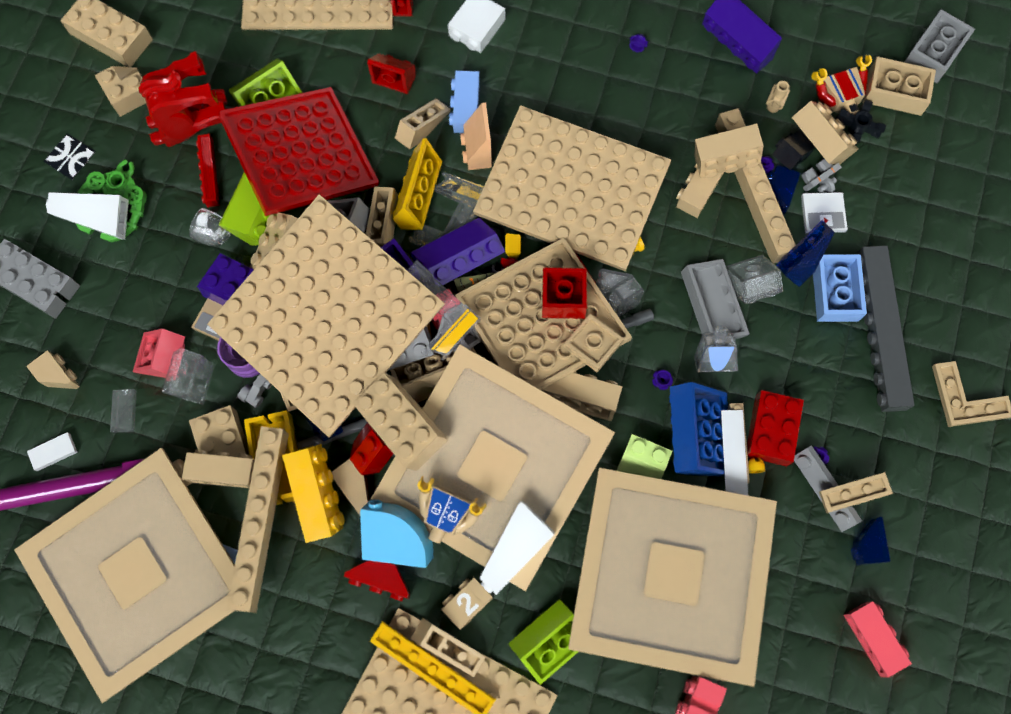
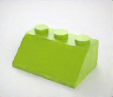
M275 59L229 89L239 107L302 93L283 61Z
M245 172L222 216L219 226L249 245L256 246L259 245L260 236L264 234L267 226L266 222L270 215H264Z
M560 599L508 643L540 685L579 652L568 649L574 614Z

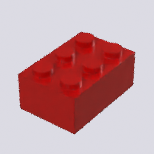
M763 390L755 396L747 440L748 458H761L765 462L786 467L794 462L804 400Z

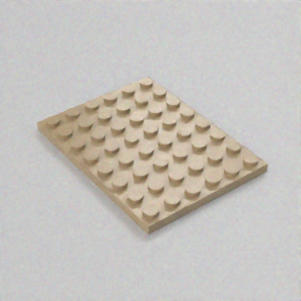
M520 105L473 213L551 244L565 238L575 253L626 272L670 166L671 159Z

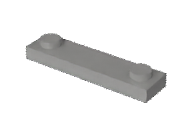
M812 445L795 455V463L820 500V491L839 486ZM853 506L829 512L841 532L862 521Z

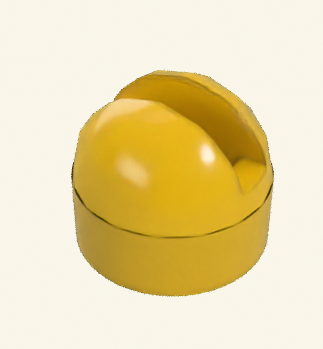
M754 457L749 459V473L765 472L764 461L761 458H757L755 461Z

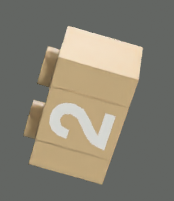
M467 578L458 587L461 591L455 597L451 594L442 603L444 607L441 610L460 630L493 599L475 578L471 581Z

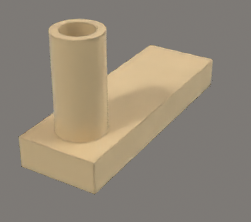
M884 472L820 491L819 494L826 513L888 496L893 494Z

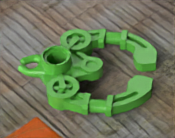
M126 159L120 162L114 171L105 174L95 171L90 173L86 178V182L77 191L78 194H92L95 192L103 193L104 195H120L128 199V203L131 205L129 212L132 215L126 224L125 237L138 229L137 223L140 217L144 215V204L147 201L146 192L138 187L132 178L135 169L134 163L130 161V169L127 172L123 171V166L128 164ZM76 224L79 230L92 235L95 231ZM101 233L100 238L109 242L122 240Z

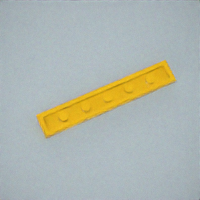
M383 621L370 640L371 643L473 714H488L496 701L494 697Z

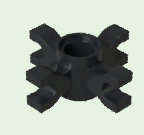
M866 99L856 115L841 109L839 115L837 114L835 120H840L843 125L848 126V131L858 143L865 132L879 139L881 133H884L886 129L885 124L872 122L873 118L869 111L873 102Z

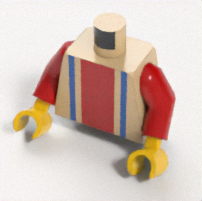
M862 56L856 59V64L860 66L859 70L855 67L827 76V71L824 68L819 69L820 76L817 71L813 72L811 78L817 81L816 89L819 101L826 104L834 112L845 109L850 114L856 115L860 111L857 105L860 104L866 95L868 84V69H866V66L871 64V56H865V63L862 62Z

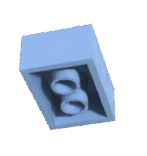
M861 254L818 255L812 263L817 322H859L867 314Z

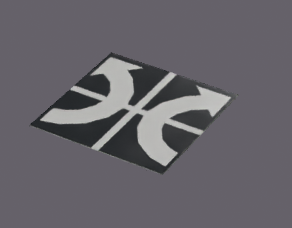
M66 134L43 162L73 180L96 151Z

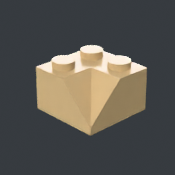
M111 66L95 75L111 105L120 117L146 103L145 98L142 97L138 90L142 76L137 68Z

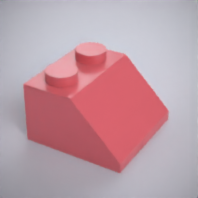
M165 329L144 332L133 372L163 378L175 377L180 366L178 363L180 354L183 353L185 348V336Z

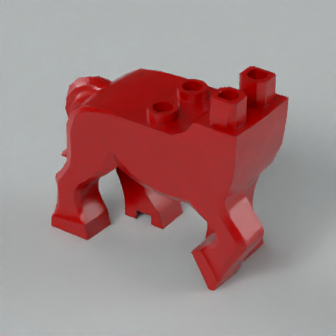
M196 51L191 52L186 58L173 61L166 68L149 72L142 77L138 90L142 97L145 98L149 111L146 121L151 129L158 128L159 130L150 133L151 141L155 146L166 144L167 147L174 146L188 140L203 128L222 123L218 116L219 111L228 109L225 108V105L228 103L223 89L211 90L209 83L181 88L184 78L206 75L203 61Z

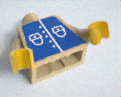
M421 476L418 482V488L420 489V511L424 517V523L432 526L428 539L440 544L445 533L454 535L456 532L463 533L476 523L478 517L487 506L484 504L482 507H479L476 504L478 498H475L472 502L437 485L432 487L434 483L433 478L430 479L429 483H426L423 480L424 476Z

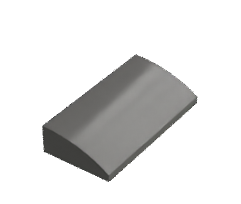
M720 259L687 265L681 271L706 347L748 336L749 331L724 260Z

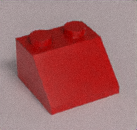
M379 53L368 59L367 63L373 84L405 94L409 93L416 77L414 64Z
M367 422L353 442L350 460L361 475L379 473L394 453Z

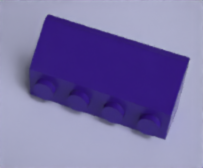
M715 0L705 13L702 23L708 32L716 36L721 44L726 45L736 57H739L756 74L773 60L782 40V37L740 0Z
M477 218L416 249L410 254L427 288L432 290L504 253L505 250L497 233L483 220Z

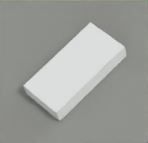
M68 432L27 451L35 471L44 469L78 453L72 436Z

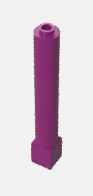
M144 459L124 462L120 466L1 488L0 511L98 492Z

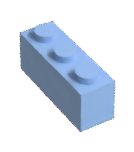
M456 71L455 78L451 80V90H454V96L450 98V107L453 108V113L449 115V125H453L454 133H464L463 125L478 108L479 71Z

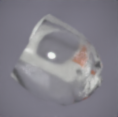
M204 208L196 213L189 229L190 237L206 246H219L225 243L231 233L219 226L222 219L219 214Z

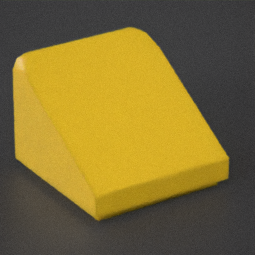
M507 233L505 235V252L509 258L517 260L521 254V236L518 234Z

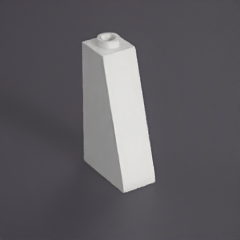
M49 193L46 201L47 213L125 240L128 199L120 195Z
M524 501L518 504L480 576V579L483 581L481 585L489 593L493 591L497 594L555 534Z

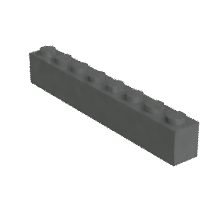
M888 246L863 247L856 255L861 254L867 314L864 316V322L868 325L869 331L867 341L871 345L872 350L870 360L875 369L874 383L878 388L877 403L881 406V412L907 411L915 405Z

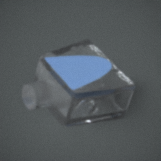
M719 325L715 327L713 333H704L694 356L697 372L738 371L737 345L734 334L728 332L727 327Z

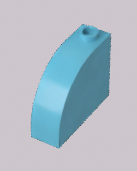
M370 500L360 509L362 560L426 568L432 561L433 543L428 539L430 533L421 519L413 512L396 504L383 503L381 500Z

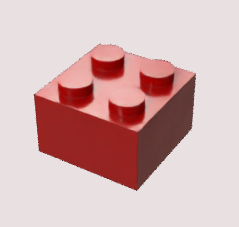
M543 268L542 318L585 319L587 310V268Z

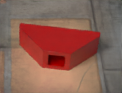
M368 560L346 571L344 577L349 579V584L361 587L362 583L369 585L370 591L382 594V591L391 593L390 598L401 602L404 598H410V593L398 567L394 564Z

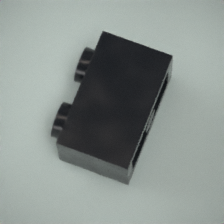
M799 130L794 134L791 132L786 138H781L775 145L777 149L772 155L791 170L804 162L816 147L804 132Z

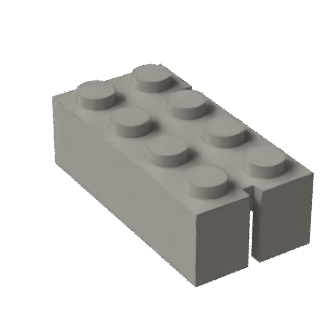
M4 239L1 242L0 286L56 319L67 305L56 296V293L58 292L70 301L80 285L71 277L10 241Z

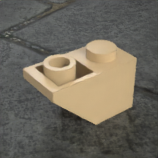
M47 350L26 366L36 380L46 387L69 389L80 387L75 381L77 376L71 369L67 370L64 364L66 362L58 353L54 355Z

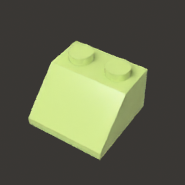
M632 434L616 471L661 479L671 457L672 450Z

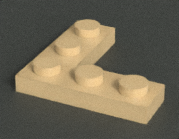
M956 361L938 363L932 366L948 427L1011 418L1009 396L967 402Z

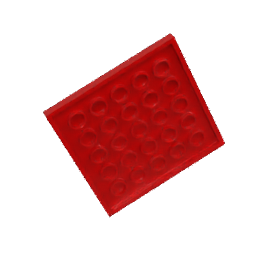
M332 87L219 111L218 116L265 216L309 205L318 195L328 200L377 187L379 184Z

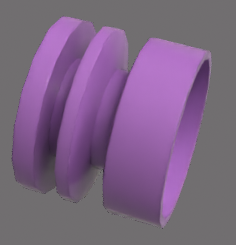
M220 337L217 344V353L220 360L234 374L243 378L254 377L260 374Z

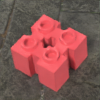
M692 676L691 680L687 679L684 685L683 692L686 693L684 702H678L675 714H717L727 689L702 677Z

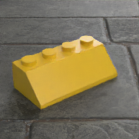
M423 138L413 150L407 173L403 179V186L398 195L397 206L393 212V220L401 230H423L441 168L442 160L427 138Z

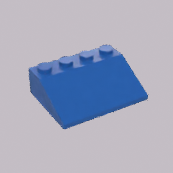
M693 382L671 386L669 401L671 403L670 420L673 432V465L675 473L725 477L721 410H728L727 393Z

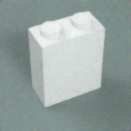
M466 0L448 24L449 36L455 41L462 42L469 49L481 53L505 21V8L491 0Z

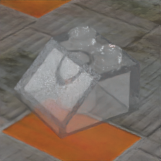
M764 255L726 266L735 294L744 304H751L759 299L773 297L783 292L781 269Z

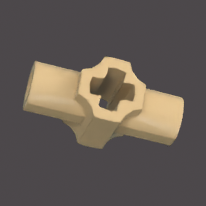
M779 81L778 84L773 85L766 102L768 111L775 113L779 109H783L790 92V86L786 81Z

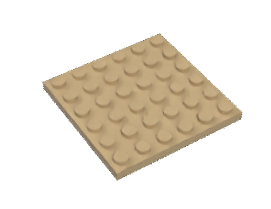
M565 238L550 244L455 295L464 311L468 309L469 312L471 311L478 318L473 327L496 365L539 390L586 366L584 362L563 347V343L584 319L542 318L543 268H584ZM587 272L586 317L591 313L625 338L621 345L629 342L632 336Z

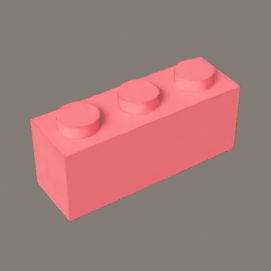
M874 601L865 602L844 614V617L880 677L889 678L911 665L908 659L909 653L897 641V635L893 627L886 623L881 607L875 604Z

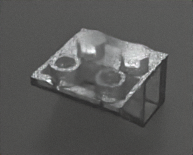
M608 269L599 270L596 285L618 317H621L640 304L644 290L632 274Z
M179 348L173 352L162 393L204 405L215 364L201 354Z

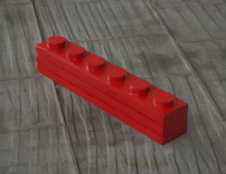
M210 134L197 135L196 145L199 148L197 156L200 159L198 166L201 170L199 177L202 181V185H200L203 196H201L202 202L207 207L220 206L213 139Z

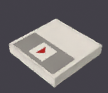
M843 192L802 194L801 201L805 233H835L848 230Z

